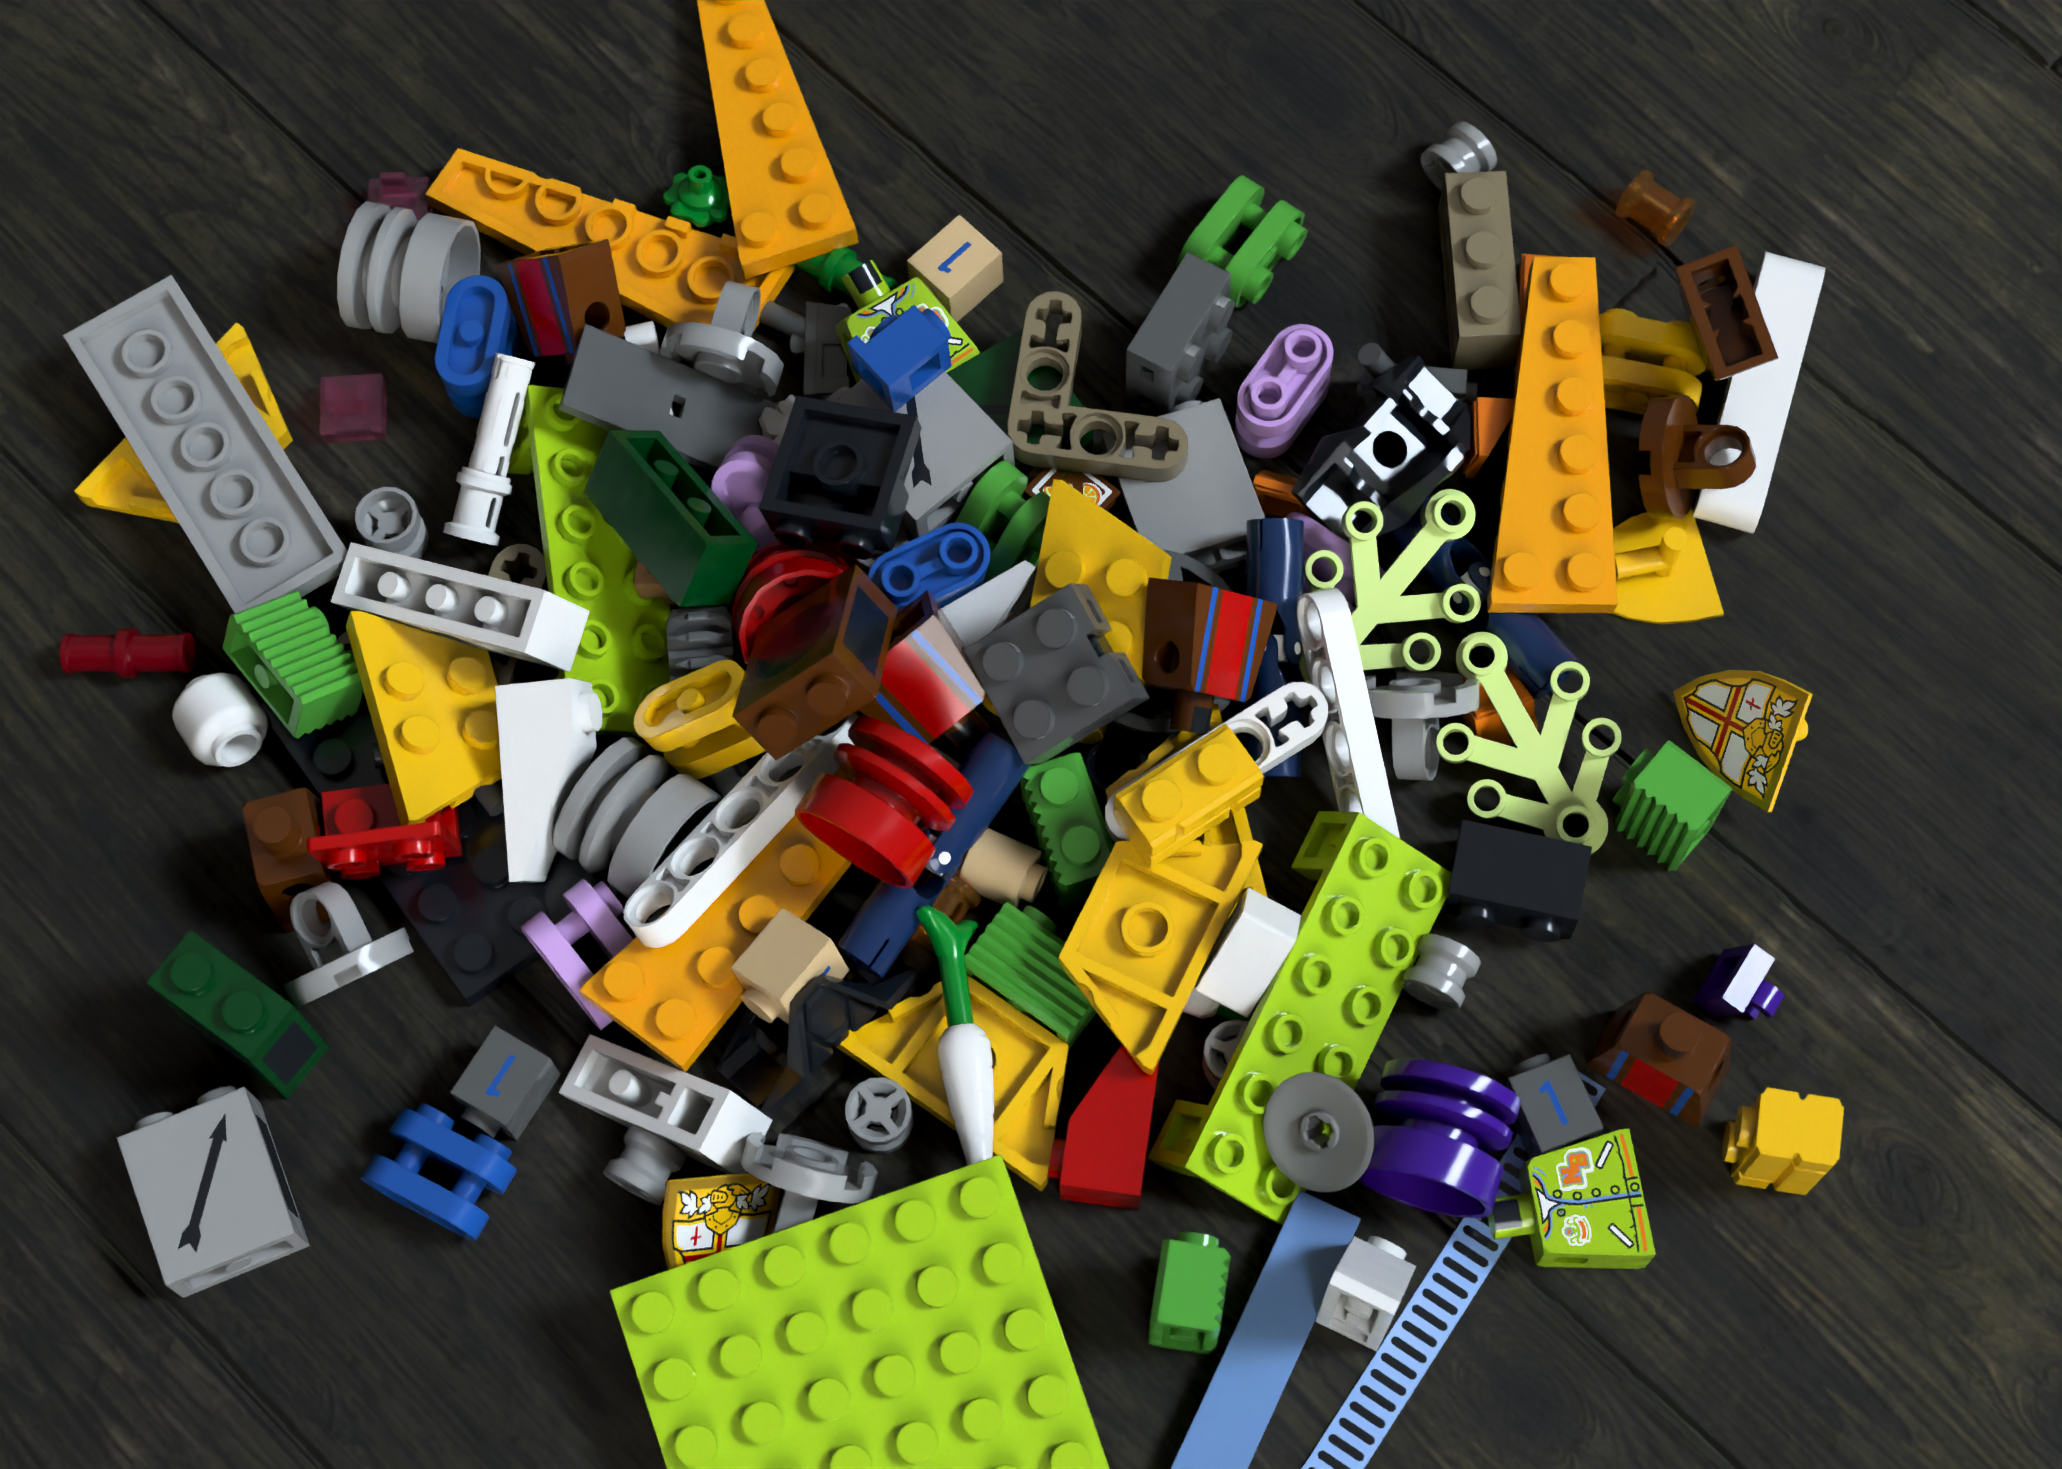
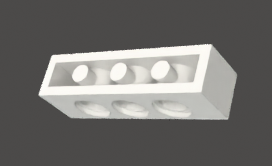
M352 542L350 543L331 599L332 603L351 611H363L483 650L567 672L571 670L590 613L589 610L546 590Z

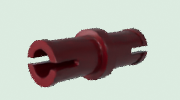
M120 628L116 634L76 635L74 633H67L63 635L60 644V662L65 673L116 672L120 678H136L140 672L180 671L181 673H189L193 671L195 666L196 645L191 633L180 635L140 634L134 628Z

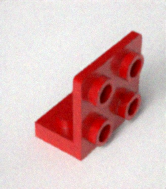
M389 783L321 792L325 836L306 839L307 853L319 862H322L332 872H340L341 879L344 880L377 877L381 874L380 866L405 863L407 871L440 869L446 866L445 858L463 856L458 806L452 809L448 805L428 817L424 823L401 826Z

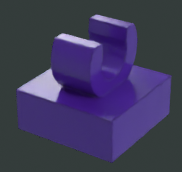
M1756 944L1723 949L1691 1003L1711 1018L1742 1014L1751 1020H1755L1760 1012L1768 1018L1772 1017L1785 996L1777 987L1763 980L1775 959Z

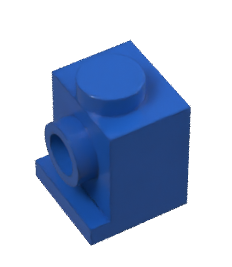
M913 305L899 317L892 315L884 319L873 330L870 340L866 344L857 335L847 343L853 370L893 412H896L952 366L948 340L951 338L950 332L939 316L929 308L921 312Z

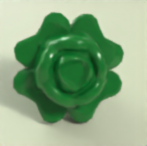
M702 165L692 167L688 175L685 173L674 175L673 185L663 194L665 204L671 206V217L690 222L700 228L712 225L714 221H725L728 208L731 207L726 177L712 175L711 170Z

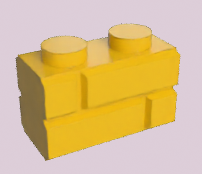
M1225 723L1115 794L1113 816L1143 860L1152 868L1227 819L1230 810L1238 812L1259 798L1261 793L1260 786L1263 784L1264 776L1231 728Z
M1768 1087L1758 1096L1751 1107L1741 1105L1737 1113L1736 1122H1727L1722 1144V1160L1732 1163L1731 1177H1733L1734 1183L1765 1189L1772 1183L1775 1191L1806 1195L1839 1161L1844 1106L1841 1105L1840 1099L1808 1094L1804 1100H1801L1798 1092Z

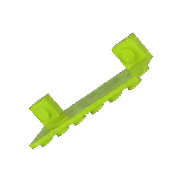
M528 385L507 473L530 475L532 471L534 473L548 592L590 611L570 672L558 669L559 675L554 680L572 678L592 683V691L598 695L602 707V725L599 731H595L596 735L640 737L634 729V716L639 705L653 690L670 682L666 627L667 618L671 613L670 605L665 604L663 598L639 597L633 584L638 561L634 556V552L614 528L604 521L602 514L583 493L609 430L558 410L564 391L563 388Z
M1318 812L1291 866L1292 869L1309 880L1318 881L1301 915L1296 942L1264 991L1209 1105L1176 1099L1147 1158L1168 1171L1202 1179L1280 1225H1284L1300 1190L1305 1192L1306 1188L1297 1185L1285 1176L1269 1153L1263 1128L1264 1113L1269 1098L1283 1081L1294 1075L1307 1072H1318L1333 1076L1344 1082L1354 1091L1405 985L1401 982V979L1406 969L1413 967L1418 958L1419 951L1417 945L1423 934L1430 933L1447 897L1451 872L1360 812ZM1321 1120V1124L1318 1125L1320 1132L1330 1137L1331 1133H1333L1330 1123L1326 1124Z

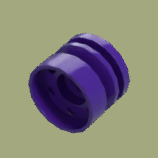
M1400 1058L1386 1062L1380 1082L1385 1092L1377 1094L1373 1110L1381 1119L1393 1126L1379 1125L1373 1127V1154L1367 1169L1358 1180L1364 1186L1380 1195L1429 1212L1466 1218L1490 1216L1504 1168L1495 1158L1483 1151L1495 1152L1508 1148L1513 1133L1507 1125L1514 1124L1517 1119L1521 1100L1512 1090L1499 1082L1473 1071L1449 1064L1422 1059Z

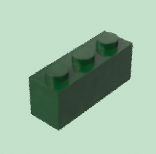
M609 430L583 493L602 514L604 521L614 528L634 552L635 558L645 565L666 590L667 596L679 607L694 608L696 606L730 605L758 542L660 431Z

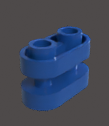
M483 275L466 277L457 282L449 291L435 354V366L452 405L459 413L470 418L481 417L486 392H488L495 353L517 357L520 341V329L504 288L495 279Z
M949 523L884 553L872 564L868 577L898 608L897 614L926 590L934 596L939 606L943 608L983 584L990 561V547L985 536L977 528L966 523Z
M421 1103L416 1112L402 1108L389 1130V1133L394 1138L404 1144L394 1161L375 1154L361 1176V1180L395 1202L466 1239L476 1241L490 1217L474 1204L484 1188L502 1195L505 1193L517 1172V1169L507 1162L512 1151L500 1142L482 1133H477L474 1140L471 1141L452 1131L456 1122L427 1104ZM427 1158L460 1175L451 1191L418 1174Z

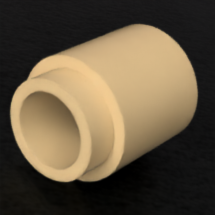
M987 828L982 837L961 857L960 866L953 876L959 879L958 885L1002 905L1008 902L1018 909L1023 900L1029 903H1033L1036 900L1045 881L1048 868L1039 864L1041 859L1040 850Z

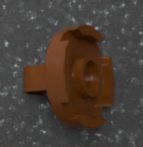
M1684 394L1661 395V397H1653L1649 401L1643 416L1639 437V451H1650L1651 474H1639V484L1643 503L1650 517L1683 519L1690 511L1696 489L1734 488L1752 476L1756 468V457L1746 431L1731 425H1698L1695 408L1689 396ZM1732 448L1741 451L1739 457L1727 465L1718 466L1709 463L1711 457L1723 449Z

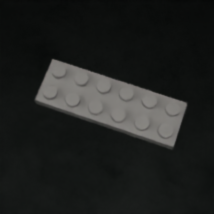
M172 275L63 335L234 613L294 590L299 591L300 596L303 597L340 575L348 552Z

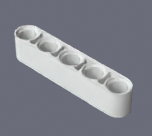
M1765 251L1753 290L1778 359L1729 377L1716 425L1737 426L1746 431L1755 453L1756 468L1747 481L1734 488L1699 489L1692 517L1752 534L1755 532L1771 481L1818 302L1825 267ZM1732 448L1723 449L1716 452L1711 457L1709 463L1718 466L1727 465L1734 462L1739 457L1741 451Z

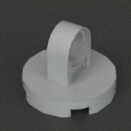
M733 281L725 283L711 324L680 322L667 328L660 349V355L755 395L758 394L759 388H764V391L769 396L775 395L784 366L776 353L762 343L752 339L760 309V289Z
M1435 671L1396 672V680L1390 681L1388 686L1376 687V675L1365 676L1373 717L1392 719V757L1396 777L1406 780H1433L1438 770L1440 758L1436 745L1437 735L1440 732L1439 718L1467 714L1477 710L1480 705L1479 679H1468L1463 684V676L1459 673Z
M333 882L321 883L298 893L293 898L290 906V918L294 930L314 970L283 985L295 1008H298L414 952L409 942L410 938L403 927L378 940L372 941L347 891L339 884ZM317 901L322 903L328 912L331 921L330 929L319 918L316 909Z
M762 1132L752 1133L747 1137L740 1161L743 1169L762 1181L784 1189L772 1234L813 1220L819 1199L852 1204L865 1202L871 1197L878 1173L877 1170L867 1161L860 1163L859 1170L845 1165L849 1152L843 1149L790 1134L779 1133L776 1146L764 1145L766 1137L763 1136Z

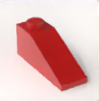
M1121 1045L1069 1118L1066 1139L1054 1137L1048 1177L1060 1179V1199L1134 1210L1140 1209L1160 1059L1153 1074L1150 1075L1141 1070L1124 1046Z

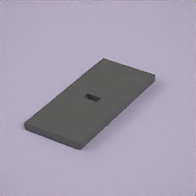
M585 324L581 330L558 410L607 430L660 431L688 463L716 473L729 449L737 440L749 435L763 436L759 423L762 411L766 407L775 410L777 404ZM673 401L682 404L679 417L669 414Z

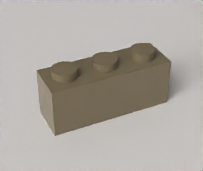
M1506 171L1445 173L1438 214L1452 369L1513 368L1522 334Z

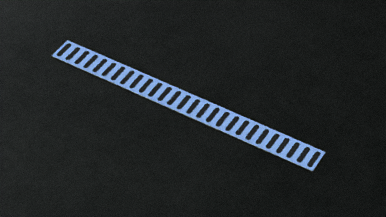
M1578 1071L1595 1108L1606 1089ZM1517 1134L1499 1162L1504 1169L1496 1198L1522 1194L1519 1172L1525 1161L1529 1160V1157L1519 1134ZM1488 1216L1481 1218L1464 1217L1302 1469L1365 1468L1512 1238L1494 1240L1491 1235Z

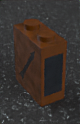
M855 564L759 626L732 717L777 761L877 699L898 608Z

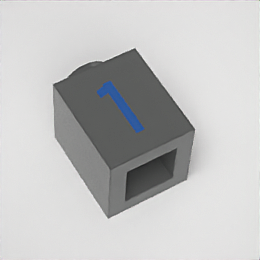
M494 1026L450 1093L464 1109L460 1119L467 1125L491 1138H494L497 1132L501 1131L517 1141L559 1078L560 1073L551 1058L499 1027Z
M1541 1054L1527 1059L1511 1069L1513 1077L1508 1078L1505 1087L1512 1090L1521 1100L1514 1126L1529 1159L1599 1136L1604 1127L1570 1054L1554 1061L1550 1060L1548 1054Z

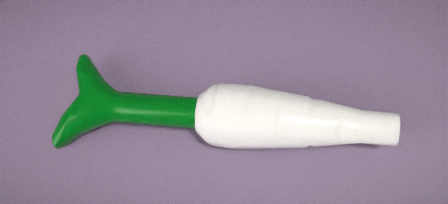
M925 905L921 906L916 911V914L927 932L938 958L948 1026L939 1037V1044L937 1046L938 1060L952 1118L955 1121V1127L968 1166L993 1157L994 1078L990 1040L986 1037L985 1031L974 1024L964 958L967 943L976 931L978 924L972 920H961L954 923L943 912L932 906Z

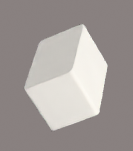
M1248 887L1227 920L1194 990L1248 1018L1296 942L1301 915Z

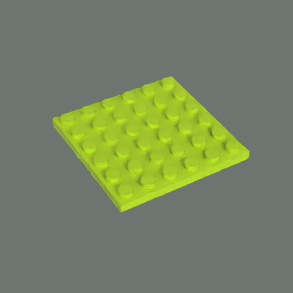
M1001 1154L610 1290L667 1469H1109Z

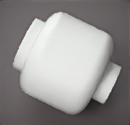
M215 673L193 679L175 701L172 712L175 727L193 756L203 764L212 766L233 767L249 761L261 748L269 725L265 710L248 684L237 675L229 673Z

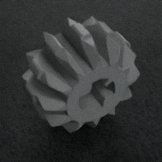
M724 605L696 606L694 608H679L671 611L667 618L666 626L670 682L717 661L732 660L736 662L733 620L731 613Z

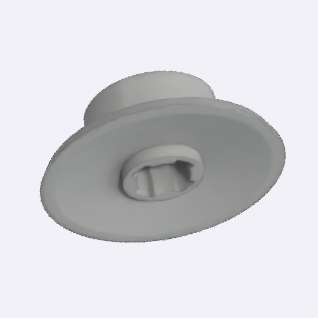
M1307 1072L1294 1075L1283 1081L1269 1098L1263 1123L1266 1145L1275 1164L1291 1181L1312 1191L1335 1192L1349 1187L1364 1174L1373 1154L1374 1131L1369 1112L1353 1089L1333 1076L1318 1072ZM1321 1120L1326 1124L1330 1123L1333 1133H1331L1330 1137L1320 1132L1318 1125L1321 1124Z

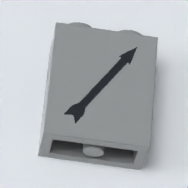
M946 372L942 373L896 411V413L917 416L922 427L904 483L909 499L901 521L906 530L915 539L943 526L959 513L975 485L993 466L1005 460L1015 466L1012 440ZM862 379L852 388L846 386L838 389L826 400L893 412Z
M233 1086L214 1089L202 1095L197 1100V1106L175 1115L172 1112H160L147 1116L134 1125L135 1131L117 1138L164 1283L183 1298L310 1246L261 1103L245 1087L236 1089Z

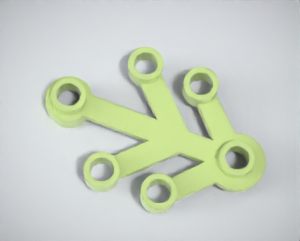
M1445 489L1433 494L1424 502L1420 512L1422 528L1381 578L1376 535L1379 534L1383 527L1381 510L1371 502L1362 501L1350 506L1344 512L1341 524L1344 533L1349 537L1356 603V608L1351 613L1363 670L1405 667L1413 672H1422L1433 668L1441 656V648L1437 639L1423 632L1410 635L1402 643L1360 645L1377 624L1441 618L1457 624L1469 621L1478 614L1481 606L1480 596L1472 586L1467 584L1453 585L1442 593L1400 596L1444 542L1459 539L1471 530L1475 521V508L1470 498L1463 492L1455 489ZM1445 503H1452L1460 510L1461 518L1455 526L1446 524L1441 517V508ZM1362 510L1371 516L1373 524L1368 533H1361L1354 528L1352 517L1355 511ZM1317 551L1308 556L1303 563V580L1309 586L1310 592L1334 588L1342 578V561L1331 551ZM1316 559H1325L1331 564L1333 574L1328 582H1321L1313 576L1312 565ZM1454 592H1461L1469 600V609L1464 615H1457L1450 608L1449 601ZM1416 640L1424 642L1429 648L1430 655L1424 664L1414 662L1410 656V646ZM1302 645L1299 670L1304 681L1311 684Z
M1475 632L1468 635L1461 641L1456 652L1458 671L1465 680L1479 679V685L1483 686L1517 748L1474 736L1473 732L1466 725L1451 723L1444 726L1437 735L1436 745L1438 753L1445 761L1458 764L1469 761L1534 780L1548 803L1545 804L1507 795L1504 788L1498 782L1484 779L1473 784L1468 792L1467 802L1470 811L1480 819L1490 820L1500 817L1541 829L1545 837L1592 846L1591 854L1595 853L1604 843L1608 833L1607 815L1596 800L1609 757L1618 750L1622 737L1618 725L1607 718H1596L1585 726L1581 740L1586 753L1572 792L1558 768L1577 702L1586 695L1589 688L1590 677L1587 670L1581 664L1572 661L1561 663L1553 670L1550 680L1553 695L1540 736L1505 673L1508 654L1504 643L1497 636L1488 632ZM1486 646L1493 651L1495 657L1491 665L1485 668H1478L1470 662L1469 655L1475 647ZM1574 671L1579 674L1583 682L1580 690L1575 693H1565L1559 688L1557 679L1563 672ZM1605 727L1613 733L1614 743L1611 747L1599 750L1591 745L1589 734L1594 728ZM1460 732L1467 737L1469 744L1462 754L1453 755L1445 750L1443 742L1448 734ZM1491 788L1497 792L1500 802L1494 810L1482 811L1475 805L1474 797L1480 789ZM1580 814L1585 817L1588 822V831L1583 836L1571 837L1566 834L1563 829V821L1568 815Z

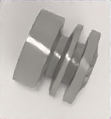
M369 201L362 204L356 210L348 226L341 248L337 273L339 312L346 326L360 329H370L373 327L375 332L393 334L401 325L407 338L438 343L449 291L460 280L469 276L480 275L481 247L479 232L474 222L433 213H427L418 222L411 209L394 207L391 210L389 205Z
M625 737L610 745L589 766L576 783L562 807L555 825L553 845L558 852L568 859H579L583 869L591 874L602 872L609 867L607 881L611 888L629 899L641 884L722 800V796L688 773L677 774L669 779L670 766L665 758L659 754L650 755L644 744L633 737Z

